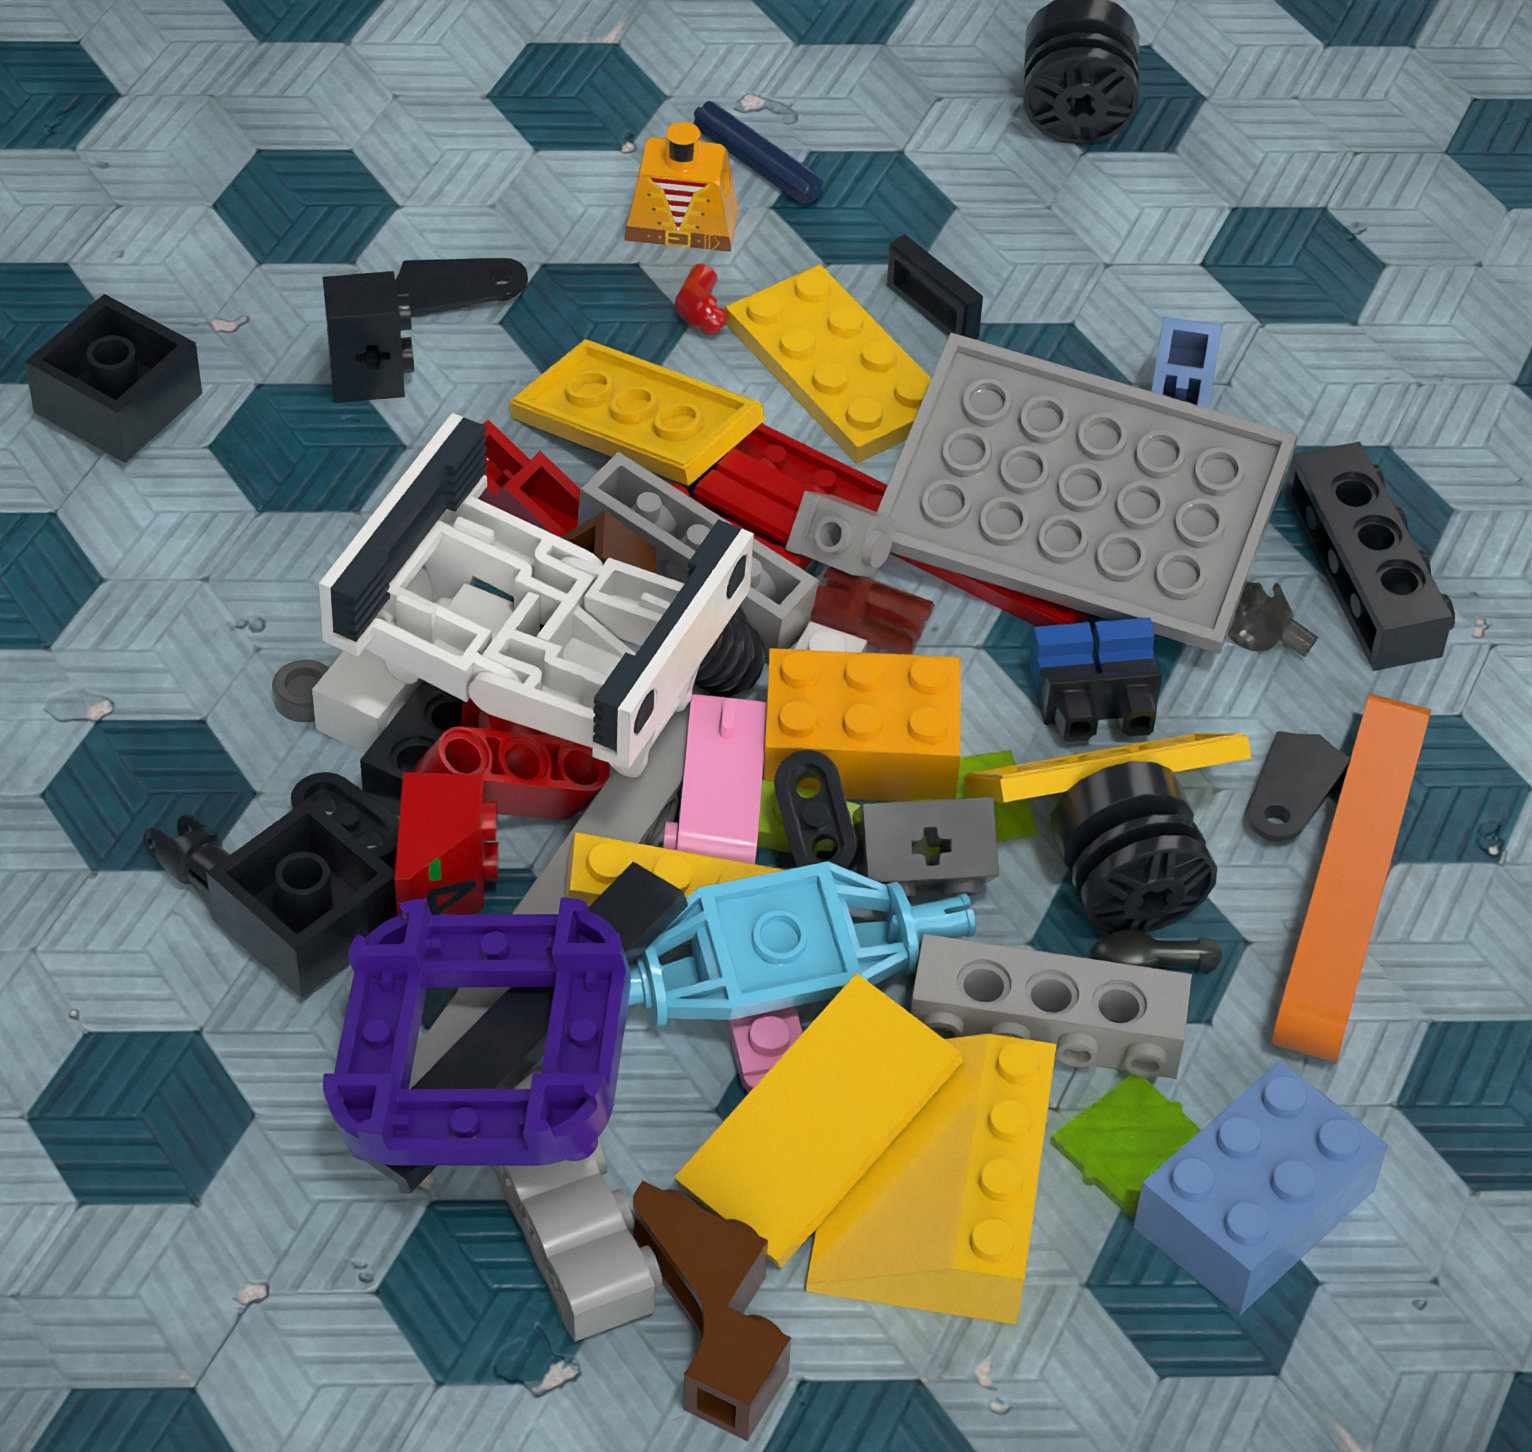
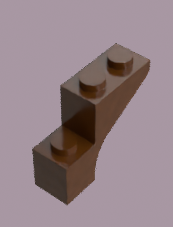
M642 1180L633 1195V1212L635 1214L633 1238L639 1248L648 1245L652 1249L661 1271L662 1284L692 1324L701 1341L694 1359L684 1373L683 1410L748 1442L789 1374L791 1337L782 1333L776 1324L765 1317L743 1314L766 1278L768 1240L760 1237L752 1227L736 1219L725 1220L696 1206L688 1196L672 1189L662 1190Z

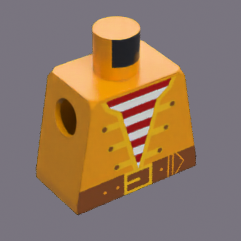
M677 122L670 125L666 130V138L651 137L647 139L625 231V241L731 252L738 216V204L727 149L721 144L700 142L701 133L699 128L689 122Z

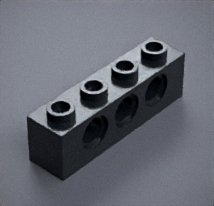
M1360 441L1293 454L1285 497L1373 671L1443 657L1449 631L1455 625L1454 607L1448 595L1441 594L1431 576V566L1426 553L1421 549L1418 550L1408 532L1404 511L1401 507L1394 506L1389 497L1379 465L1371 463Z

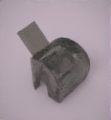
M1247 581L1228 632L1230 639L1242 648L1258 652L1269 650L1278 640H1281L1305 657L1319 637L1293 619L1294 613L1281 586L1278 583L1274 584L1272 588L1274 596L1272 598L1265 593L1260 583Z

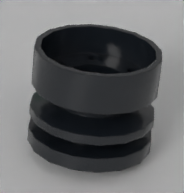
M1053 0L1038 10L1028 24L1025 38L1023 106L1029 121L1045 136L1063 143L1091 144L1110 139L1129 125L1136 115L1139 101V33L1133 17L1119 4L1110 0Z
M1129 761L1103 768L1081 779L1061 796L1051 813L1052 835L1063 862L1073 874L1072 884L1077 894L1081 897V906L1085 916L1097 930L1111 934L1121 930L1147 932L1164 928L1186 917L1202 904L1216 884L1217 865L1206 847V840L1202 832L1193 822L1194 813L1180 781L1168 767L1155 762Z

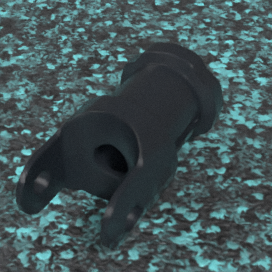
M189 814L182 815L177 821L179 836L169 838L156 827H150L145 830L143 842L150 856L181 883L186 885L194 884L209 897L208 902L211 905L206 872L231 855L223 849L221 838Z

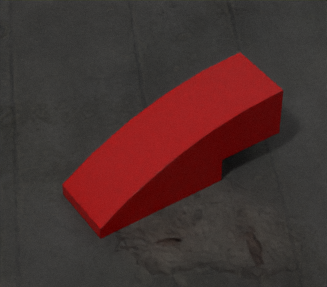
M487 419L482 424L486 426L484 434L486 442L484 445L487 446V451L484 455L487 456V461L484 465L487 466V471L484 475L487 476V487L478 499L558 537L576 528L580 488L541 451L530 460Z

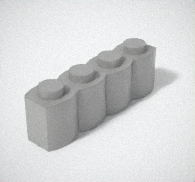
M542 1066L530 1069L512 1089H530L533 1073H541ZM599 1141L593 1154L580 1161L564 1160L554 1164L539 1166H491L496 1172L506 1201L522 1228L534 1261L549 1286L563 1323L575 1342L655 1312V1288L662 1286L661 1271L652 1249L648 1245L639 1248L629 1232L634 1229L635 1225L625 1194L621 1189L611 1191L602 1176L607 1174V1164Z

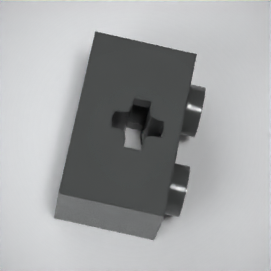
M993 797L862 804L853 812L854 831L858 842L857 874L884 885L897 882L905 891L907 899L917 897L916 887L942 886V896L957 897L959 894L964 893L967 896L978 895L982 893L981 884L989 883L999 876ZM923 836H926L928 846L940 847V855L930 861L929 865H926L924 855L912 854V846L922 840Z

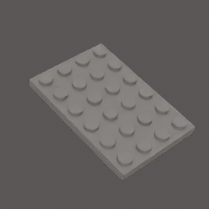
M950 332L877 512L895 519L890 534L892 539L891 553L1111 621L1151 617L1154 634L1221 654L1293 456L1297 435Z

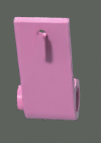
M692 694L679 822L666 821L663 848L755 864L767 702Z

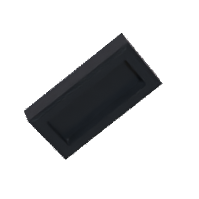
M904 234L892 241L889 249L887 286L948 335L951 332L971 339H978L983 295Z

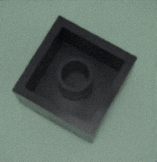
M103 294L25 361L34 413L124 463L202 394L196 342L106 294Z
M309 798L206 872L213 921L301 998L350 962L348 952L357 934L366 939L378 926L397 916L395 871Z

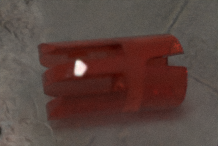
M829 567L826 570L823 578L828 579L827 587L818 586L814 607L811 612L812 622L865 639L868 644L895 654H914L917 647L916 641H919L926 627L925 621L929 619L935 607L933 601L865 576L851 575L834 567Z

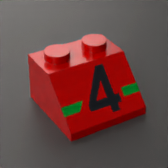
M403 772L394 878L397 916L402 914L399 903L417 899H426L432 915H475L484 909L486 882H498L499 842H487L497 840L498 805L497 801H485L484 774Z

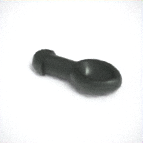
M1121 930L1108 934L1094 943L1090 951V957L1095 960L1155 969L1157 967L1197 968L1198 972L1205 973L1218 967L1222 960V951L1217 942L1208 938H1198V942L1160 941L1141 931Z

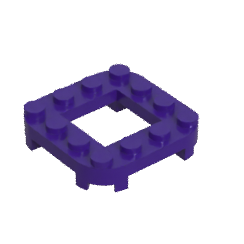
M561 898L558 914L432 915L426 899H417L399 903L402 914L378 926L366 939L361 935H356L348 952V959L354 974L334 1073H324L323 1076L324 1097L340 1135L353 1157L384 1165L539 1166L554 1164L564 1160L580 1161L593 1154L598 1145V1137L608 1124L613 1111L631 988V972L619 932H616L606 920L589 912L586 901ZM555 987L541 1073H533L531 1088L409 1089L427 988Z

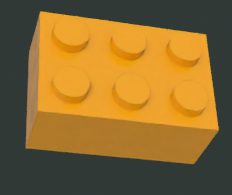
M770 648L764 780L774 782L779 765L789 755L802 750H812L826 755L835 764L846 799L892 802L956 799L960 764L961 657ZM806 778L799 783L798 787L820 791L821 783L814 778Z

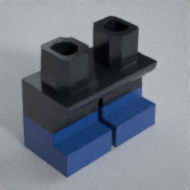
M1151 617L1095 622L1093 636L1089 622L1033 627L1028 665L1029 673L1044 724H1057L1065 742L1089 740L1097 734L1098 721L1118 718L1121 733L1126 734L1128 737L1150 735L1154 732L1163 674L1160 668H1156L1152 649L1154 631Z

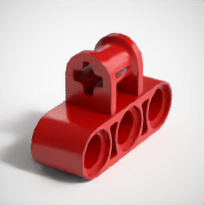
M470 698L467 702L463 701L461 727H452L445 731L416 763L412 773L484 774L485 801H497L498 814L564 820L576 815L601 790L610 777V766L608 762L592 757L593 748L557 736H549L548 733L490 715L481 710Z

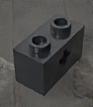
M394 271L322 277L334 403L405 397L403 373L414 372V357L411 337L401 338V331L412 330L409 295H397Z

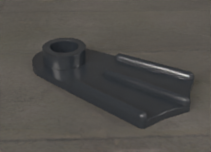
M511 258L405 260L395 282L397 295H409L411 317L466 308L472 304L512 299L526 287L528 274L522 263ZM502 280L510 281L506 284H495Z
M1276 732L1248 807L1247 820L1250 827L1264 839L1273 842H1281L1297 837L1345 773L1351 758L1335 748L1320 734ZM1277 818L1282 820L1284 823L1275 824L1268 821L1267 819Z

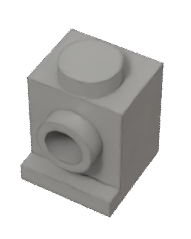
M805 491L785 550L802 554L851 575L876 578L879 567L884 564L891 550L892 539L890 534L895 519L834 495Z

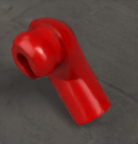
M696 264L690 270L676 296L675 310L692 328L698 326L705 335L711 336L719 332L727 321V312L724 308L716 305L717 299L710 294L717 282L716 272L708 265Z

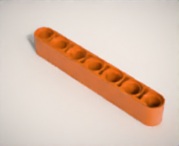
M1370 693L1368 695L1271 1040V1045L1337 1063L1431 709Z

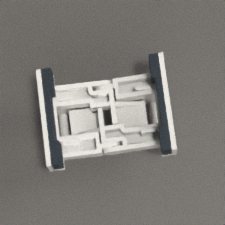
M451 413L319 582L323 641L356 657L365 649L384 659L388 671L402 682L411 684L421 678L465 702L471 698L481 710L490 715L593 748L592 757L609 762L612 768L624 776L638 777L648 763L650 748L675 712L683 711L690 702L692 687L700 663L750 591L754 533L718 519L689 560L688 568L690 570L688 571V580L685 584L612 558H608L603 565L601 560L593 553L479 500V496L487 487V476L484 475L487 471V466L484 465L487 461V456L484 455L487 451V446L484 445L486 442V436L484 435L486 426ZM424 564L426 565L432 590L433 602L406 590V587ZM476 578L513 596L514 603L474 587ZM540 624L544 625V627L541 629V631H540ZM619 639L641 645V648L635 653Z

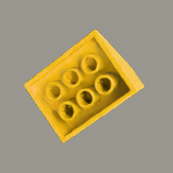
M995 1034L945 1039L961 1052L964 1061L818 1226L814 1238L806 1292L1017 1325L1027 1266L1057 1044Z

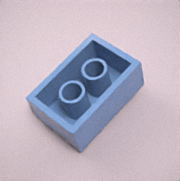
M1279 1060L1142 1182L1133 1228L1240 1316L1375 1190L1388 1144Z

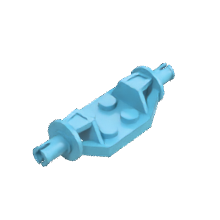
M828 861L699 887L686 898L688 906L629 966L631 988L628 1006L641 1003L642 1007L647 1011L651 1024L655 1028L666 1026L667 1019L732 1020L835 998L856 973L873 986L898 972L905 976L915 974L917 972L919 946L922 944L923 934L950 938L974 936L976 931L973 908L965 911V907L971 904L969 897L965 893L953 898L911 906L905 891L899 883L893 882L884 885ZM848 906L883 911L884 921L853 923ZM691 939L692 956L663 966L659 964L658 957Z

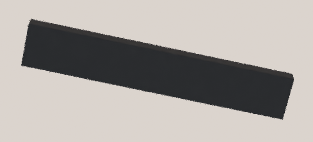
M633 861L588 909L589 912L606 920L616 932H619L630 966L678 917L688 904L684 891ZM510 987L411 1089H512L544 1056L555 987ZM369 1160L365 1161L411 1193L438 1166L384 1165Z

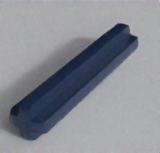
M707 101L702 107L696 108L693 114L695 117L693 124L699 128L703 135L713 142L723 145L727 152L797 202L809 206L815 199L821 197L823 193L821 189L823 179L714 101Z

